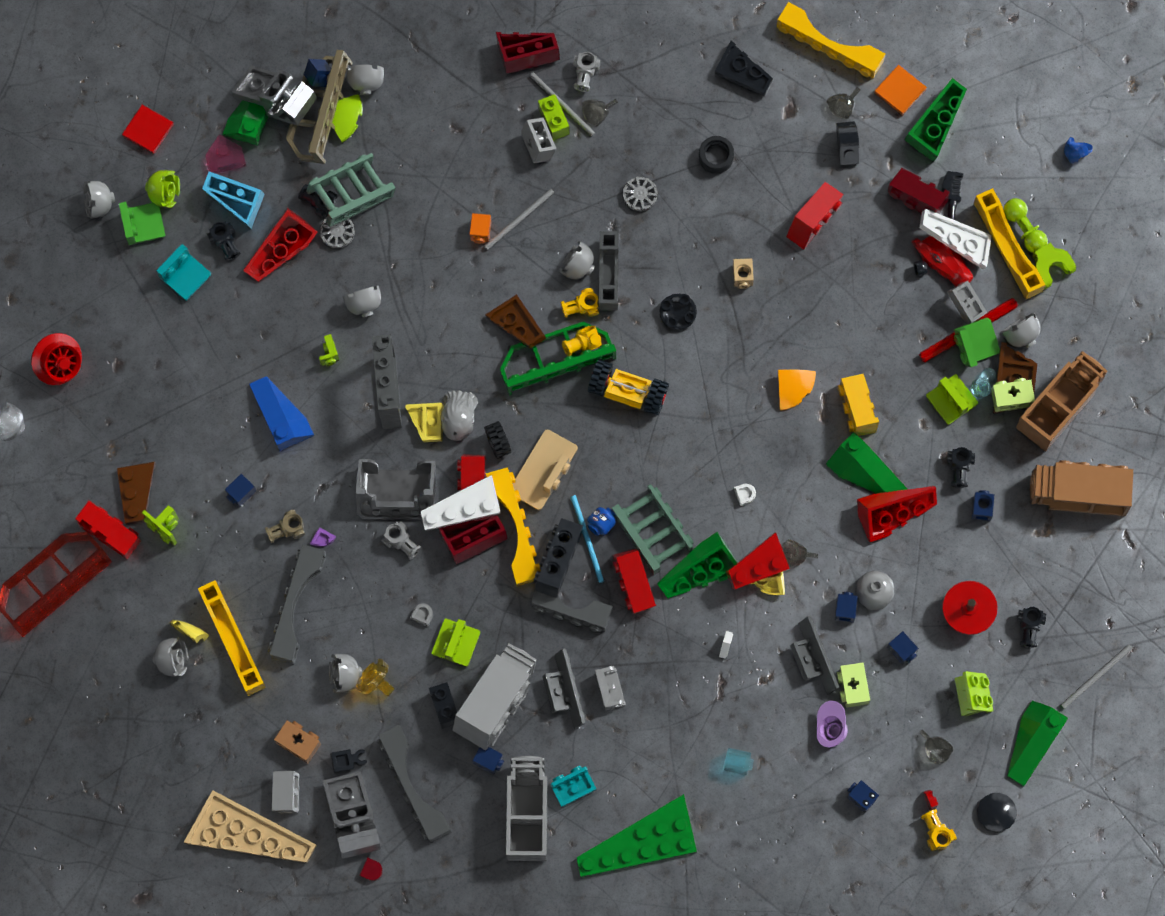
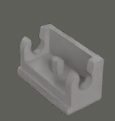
M968 281L962 282L957 287L947 291L966 324L973 323L987 314L986 309Z
M611 666L595 670L605 711L626 706L616 668Z
M273 772V812L298 813L300 774L297 772Z

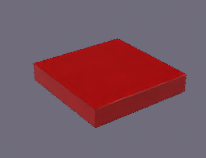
M142 104L122 133V136L155 154L174 126V122Z

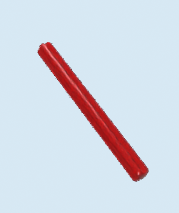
M1011 298L976 321L989 318L991 322H994L1017 308L1018 304L1014 298ZM955 332L920 352V359L923 362H927L955 345Z

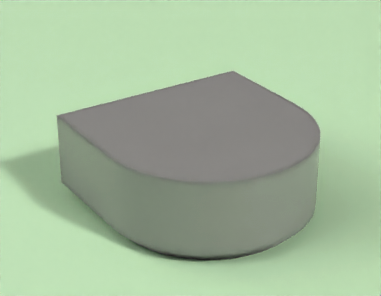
M419 604L414 608L410 619L428 627L433 617L432 608L427 604Z

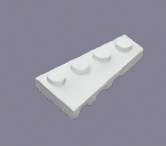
M927 209L922 212L920 229L982 270L987 267L992 235Z
M492 475L421 511L425 531L501 514Z

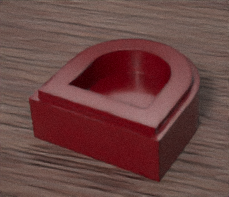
M367 857L359 876L369 881H376L381 878L383 868L379 862Z

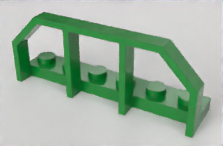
M583 321L545 334L546 339L542 342L562 335L568 341L570 340L568 333L592 325ZM596 327L598 335L605 338L607 343L601 345L597 350H586L579 356H576L574 352L572 356L564 358L559 363L551 362L545 366L542 364L535 345L532 349L539 369L533 368L528 370L526 374L520 376L515 374L507 379L505 370L514 352L527 347L522 342L512 345L500 368L508 395H512V391L542 381L547 383L548 379L575 370L580 372L581 368L597 363L598 359L602 361L610 358L616 360V348L611 343L608 332Z

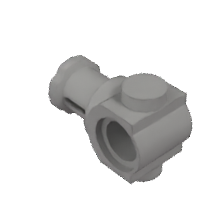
M590 52L579 53L578 56L575 55L573 66L577 67L576 74L578 76L576 83L573 85L574 89L581 92L590 90V78L600 68L601 60L597 59V56ZM584 61H590L591 64H590V65H584L583 62H584Z
M401 521L389 525L381 541L388 548L392 546L397 550L401 549L408 555V559H413L422 547L420 545L417 546L410 540V535L406 532L408 527ZM393 531H398L400 533V535L397 538L390 537V534Z

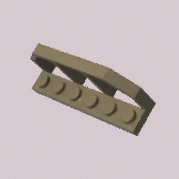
M336 50L334 57L325 56L322 58L328 64L332 63V69L327 77L326 90L312 89L317 97L323 98L322 105L318 109L317 121L302 119L298 126L313 127V138L308 146L311 155L300 153L293 142L297 125L291 123L289 125L286 139L301 161L325 164L326 162L323 154L330 130H335L332 121L338 100L344 97L341 89L348 65L352 66L353 64L344 50ZM303 75L302 82L308 86L309 81Z

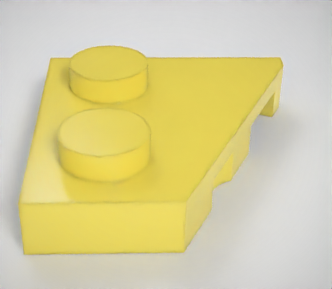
M442 403L405 405L423 442H443L440 418L443 408Z

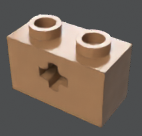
M287 720L274 738V741L288 752L309 764L321 746L318 740L319 737L311 731L309 733L303 731V726L296 721L291 723ZM300 737H301V739H302L303 742H302V743L298 742V743L296 744V742H295L294 739H295V738L300 739Z

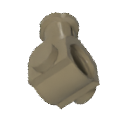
M295 510L286 512L284 518L279 520V524L265 528L271 544L274 543V540L283 536L286 538L291 536L294 539H298L305 535L304 523ZM292 521L300 522L296 528L290 527Z

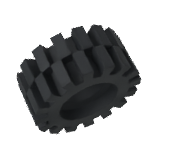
M497 421L485 426V433L495 457L500 458L510 454V444L501 423Z

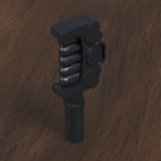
M948 171L942 184V191L947 190L950 192L948 198V218L955 220L956 203L961 202L959 194L961 191L959 189H961L960 181L964 173Z

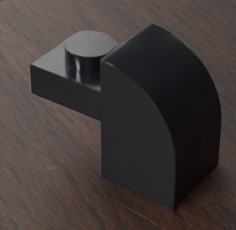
M855 121L836 123L840 165L859 164V138Z

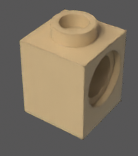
M752 258L733 259L734 287L746 289L753 286ZM743 271L746 272L748 276L741 277L739 276V273Z

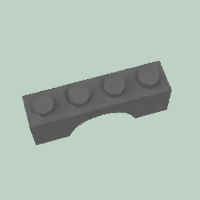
M600 231L599 310H618L619 231Z
M535 591L531 602L532 607L538 613H551L556 619L563 620L565 618L571 620V623L576 626L586 625L591 631L600 633V631L605 632L613 611V606L596 600L585 608L572 609L564 605L559 596L556 598Z

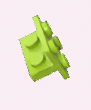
M954 374L949 379L944 377L939 381L935 389L926 394V398L948 425L978 405L976 398L957 374Z
M168 505L156 519L143 510V521L146 523V526L153 532L157 530L160 538L165 543L169 544L171 542L175 546L177 541L170 532L178 525L177 521L179 518L175 510Z
M445 618L433 647L432 655L468 667L481 632L478 629L466 626V621L458 619L455 622Z
M966 671L963 672V676L954 678L961 716H969L979 712H993V699L990 696L989 690L990 683L985 673Z

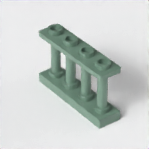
M372 153L361 155L354 162H347L335 171L330 170L320 178L315 177L310 180L307 193L311 194L316 191L329 210L326 219L329 227L394 196L396 189L392 182L387 185L383 184L371 167L374 158ZM364 168L377 189L367 192L355 172ZM348 176L361 195L360 198L356 200L351 199L339 182L340 179ZM332 184L345 204L339 208L335 207L324 191V187Z
M650 484L647 486L649 494L627 508H621L617 504L612 507V511L652 574L655 575L660 572V565L663 560L684 547L690 553L693 550L692 544L694 542L689 534L685 535L682 531L683 526L679 519H674L671 513L673 511L667 502L664 504L661 500L662 494L657 487L653 488ZM654 500L659 510L637 524H631L628 519L630 514ZM665 516L670 525L647 540H642L639 536L640 530ZM675 531L681 541L659 555H652L649 550L651 549L650 546Z

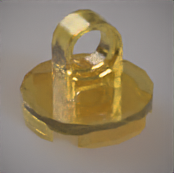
M378 659L377 664L372 662L363 671L360 678L362 681L356 685L357 690L366 695L378 688L384 694L390 696L395 688L384 679L388 673V664L383 659Z

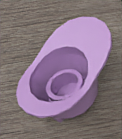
M827 701L818 710L817 739L824 747H835L847 737L846 715L840 703L837 701Z

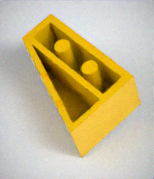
M864 373L841 378L838 391L840 397H844L845 403H842L844 413L848 414L850 420L847 421L849 432H854L857 436L876 433L879 420L873 412L875 408L869 397L870 392Z

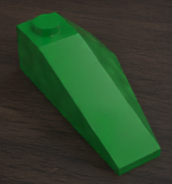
M242 100L228 118L222 135L258 146L269 116H267L263 106Z

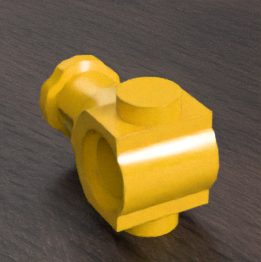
M592 288L582 290L580 296H576V300L560 302L565 318L578 312L589 317L599 314L598 296ZM590 299L595 301L593 305H587L585 302Z
M587 326L579 330L575 334V338L562 341V348L567 356H572V353L579 350H593L602 345L596 326Z
M936 809L921 816V819L925 821L929 829L927 833L930 839L927 840V844L931 851L937 849L944 850L950 843L957 840L953 829L949 830L945 824H941ZM937 836H945L947 843L939 844Z

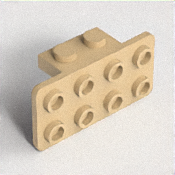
M548 429L543 432L517 475L516 483H513L514 491H519L522 502L537 510H542L553 490L556 491L558 489L562 475H566L571 466L569 463L578 450L576 444Z

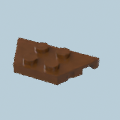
M1001 342L996 382L1007 381V383H1010L1016 379L1025 378L1032 381L1033 392H1035L1038 363L1026 358L1019 351H1014L1005 342ZM1010 391L1009 394H1012L1013 397H1015L1016 394H1013V391ZM993 407V414L1000 413V412H995V409H994V407Z

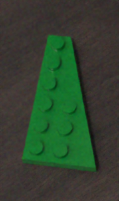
M684 794L578 856L577 863L580 877L583 878L697 853Z

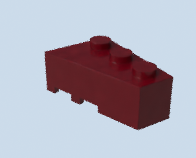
M496 32L497 45L506 74L560 60L559 47L554 33L519 34V32H513V34H502V32Z
M904 168L899 170L890 182L887 190L891 197L897 200L900 199L909 209H915L920 215H922L925 209L940 214L947 205L950 194L947 190L944 192L939 191L932 182L929 185L922 182L920 176Z
M497 514L438 528L439 534L456 565L508 539L506 530Z

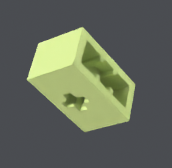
M1025 378L1016 379L1010 383L999 381L991 389L995 412L1029 408L1035 401L1032 381ZM1010 391H1013V394H1016V396L1013 397L1012 394H1009Z
M864 662L840 666L839 672H837L838 684H842L843 691H840L841 702H845L846 708L868 705L870 703ZM853 681V684L856 685L855 689H852V686H849L850 682Z

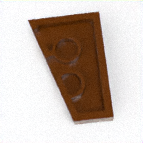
M517 294L485 314L487 319L530 349L546 339L544 333Z
M155 461L117 468L126 525L144 522L142 512L148 509L149 494L156 465Z

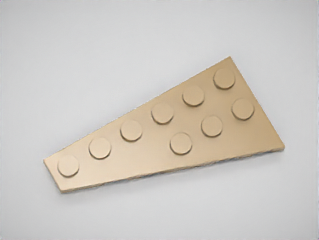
M213 790L184 840V844L308 863L317 846Z

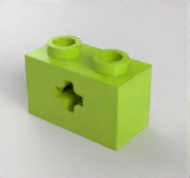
M556 95L538 100L539 112L545 119L553 141L569 135L570 127Z

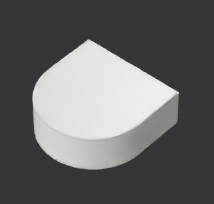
M742 484L734 487L740 506L754 501L756 490L752 485Z

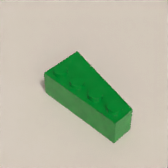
M952 78L904 140L934 162L940 153L967 89Z

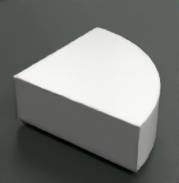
M726 631L719 657L726 659L728 656L733 632Z

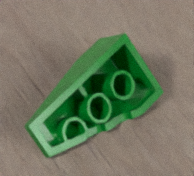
M854 432L839 446L826 463L838 477L872 491L874 494L907 490L905 485Z
M716 532L697 545L657 584L667 598L689 592L691 588L705 587L710 582L717 580L721 582L728 579L726 571L734 566L737 560L719 533Z
M1032 700L1021 717L1007 776L1024 787L1068 720V717L1052 707Z

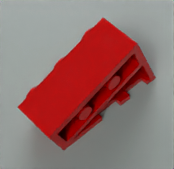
M825 182L795 215L786 237L802 249H805L815 235L819 233L822 226L828 223L833 215L832 213L840 209L843 204L841 199L844 194Z
M463 454L461 460L457 461V471H461V479L457 480L458 491L485 479L486 455Z
M90 500L75 518L84 531L127 560L141 542L137 531L131 527L127 529L123 526L124 523L121 520L111 517L106 510L96 506Z
M776 532L726 571L733 590L790 569Z
M633 548L612 555L615 572L619 573L621 579L619 580L620 588L622 591H625L627 596L624 599L627 609H631L633 613L656 606L639 551Z

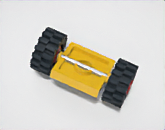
M598 359L591 375L588 392L601 397L604 395V397L638 409H641L646 398L644 411L655 415L660 414L668 392L669 383L656 378L652 382L651 380L618 369L615 370L611 378L613 364Z

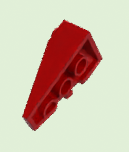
M287 208L243 271L259 282L297 253L304 250L318 231L303 218Z

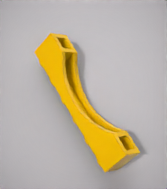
M790 2L787 3L777 19V27L781 32L793 35L799 42L808 43L814 50H821L831 59L843 62L846 67L858 70L865 77L874 78L884 62L885 53L870 45L848 46L829 40L813 27L805 10Z
M992 188L977 195L974 205L990 235H992L1023 296L1027 300L1042 293L1045 283L1037 268L1030 262L1017 242L994 189Z
M508 467L486 473V478L492 475L497 499L507 508L516 525L518 546L511 565L516 585L518 587L532 583L536 572H540L541 569L539 563L535 564L533 557L537 556L534 545L530 546L528 538H531L529 527H525L523 520L526 519L524 509H519L518 502L521 501L519 491H514L513 483H516L514 474L509 472Z
M216 580L199 587L198 590L247 695L250 696L265 689V684Z

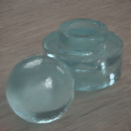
M985 368L981 373V378L972 382L971 390L977 398H983L990 394V383L996 379L994 369Z

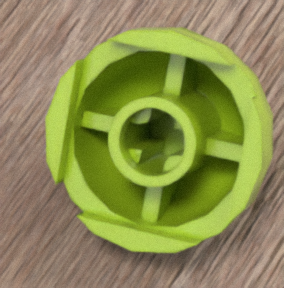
M159 170L153 173L147 181L145 190L150 201L156 206L172 208L176 204L174 197L175 194L179 196L180 180L178 176L174 175L175 171Z

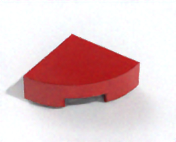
M924 791L929 810L936 809L938 802L936 797L933 796V791Z

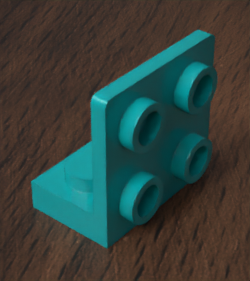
M183 244L156 270L159 278L186 301L212 275L209 270L190 255L188 248Z

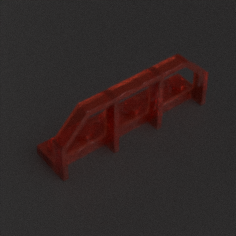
M87 532L61 534L2 584L0 612L18 633L24 637L112 563V561ZM89 540L97 549L72 572L54 554L67 542ZM51 556L67 576L43 595L27 575ZM24 579L39 595L40 599L13 620L5 611L9 592Z

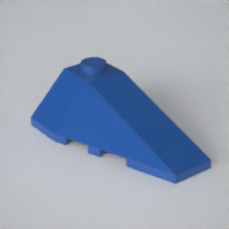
M267 376L249 384L279 451L314 436L307 418Z

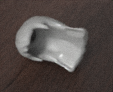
M448 391L444 395L445 397H443L444 406L440 416L442 430L451 441H460L467 438L473 430L474 410L478 405V401L472 392Z

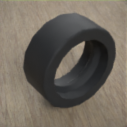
M709 137L702 142L699 148V162L708 172H725L734 161L732 143L724 137ZM713 145L724 147L727 151V159L721 164L710 163L705 155L709 147Z

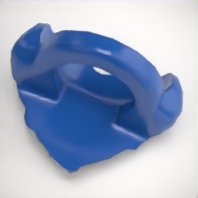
M1073 137L1068 139L1064 147L1065 156L1070 163L1078 162L1081 157H1085L1093 151L1091 144L1084 142L1075 143Z

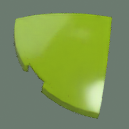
M358 94L340 99L337 103L332 123L342 143L355 132L358 127L356 124L358 116H362V101Z

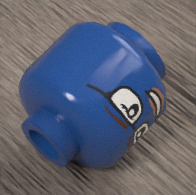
M599 507L588 517L587 527L596 536H604L616 525L615 513L610 508Z

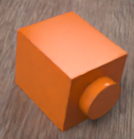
M472 213L470 241L477 244L489 242L492 222L491 215Z

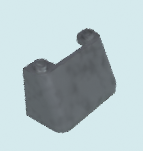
M359 459L355 493L358 516L363 519L422 520L421 511L435 504V460L420 461L417 464L416 470H378V464L374 460Z

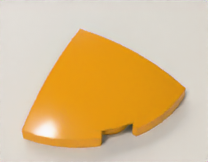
M778 370L780 411L791 409L802 403V399L807 393L810 394L813 389L816 371Z

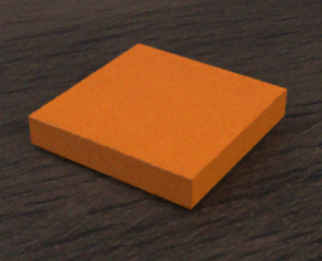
M898 65L878 86L874 93L903 116L927 90V87Z

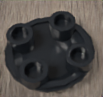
M679 293L666 297L661 302L659 309L663 324L674 330H684L690 327L697 315L696 305L687 294Z
M991 793L985 796L980 801L977 809L981 824L986 830L994 832L1009 829L1014 824L1017 816L1013 800L1002 793Z

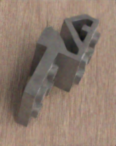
M252 65L231 92L235 98L263 106L267 116L297 126L317 99L315 92L303 82L293 89L289 88L293 81V75L282 70H278L275 73Z
M361 771L323 780L342 859L380 850L378 833L373 822V812Z

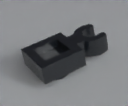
M350 749L332 752L330 756L334 773L353 770L354 763L357 765L366 764L367 760L361 761L358 759V755L364 754L365 750L360 749L352 755Z

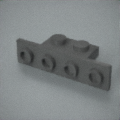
M807 616L798 623L805 640L794 642L790 647L804 681L820 677L828 695L839 688L838 680L834 675L830 660L827 658L823 643L817 633L816 625L812 621L811 616Z
M562 649L555 654L559 672L546 673L542 677L552 713L569 710L573 727L577 729L586 723L585 713L581 707L580 694L577 692L575 675L572 673L570 666V657L566 649Z

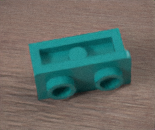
M577 766L570 771L571 774L565 777L562 774L553 779L551 788L561 808L597 790L586 766L583 768Z

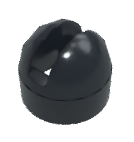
M924 261L914 262L916 276L926 275L929 269L928 264Z

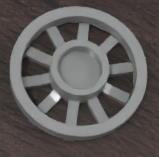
M635 177L629 180L623 189L624 202L635 211L650 209L658 198L656 185L647 177ZM639 181H644L642 186H640ZM637 182V187H635L632 183ZM647 183H649V184L651 185V186L645 188V186H646ZM631 186L634 190H627V188ZM654 189L655 193H650L648 191ZM626 193H631V194H633L632 196H630V197H628V198L626 197ZM648 196H655L653 201L648 198ZM634 198L635 201L632 205L629 200ZM646 200V201L649 202L650 204L647 205V206H644V201ZM637 202H641L642 207H636Z
M327 218L323 220L320 226V236L327 246L343 248L352 242L355 236V227L350 218L332 227L326 225ZM348 221L350 225L344 227L343 225ZM323 228L330 229V231L323 232ZM352 228V233L346 232L345 230ZM331 234V236L326 240L324 235ZM344 235H348L350 238L346 241ZM332 238L335 239V244L330 243ZM338 239H342L344 243L338 244Z

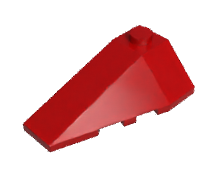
M935 486L877 493L857 499L858 517L869 542L888 537L897 527L905 526L907 524L906 521L914 516H920L937 505Z

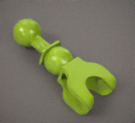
M1019 198L1008 200L1003 208L1006 218L1011 222H1017L1024 234L1021 240L1024 239L1026 249L1034 253L1032 255L1035 261L1034 266L1045 283L1044 289L1051 287L1053 281L1049 273V267L1058 266L1065 274L1074 273L1076 265L1070 254L1063 249L1055 248L1051 242L1048 243L1046 234L1038 230L1040 228L1039 225L1036 227L1032 226L1026 217L1028 212L1026 203Z

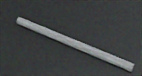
M534 72L531 73L530 77L549 96L555 94ZM556 95L560 106L590 136H593L595 132Z
M552 189L547 191L484 245V248L486 250L490 249L553 195L554 191Z
M1127 645L1060 706L1063 709L1068 707L1133 648Z

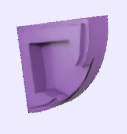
M319 527L310 545L314 547L328 546L335 541L336 536Z

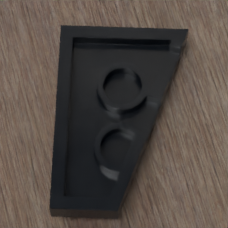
M732 40L730 41L715 70V74L765 97L773 82V78L758 64H755L744 51L742 52L736 47Z

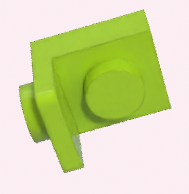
M329 334L324 336L325 343H322L327 354L319 357L322 366H331L340 360L332 335Z

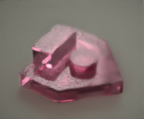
M218 135L205 155L209 172L215 174L246 166L242 147L221 135Z

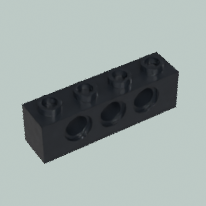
M561 518L559 525L555 524L552 532L554 538L548 541L546 551H548L547 556L543 555L540 562L542 569L540 572L537 571L533 582L536 583L535 591L558 597L581 538L583 525Z

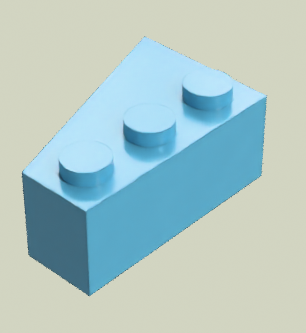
M208 172L202 189L252 229L265 194L260 189Z

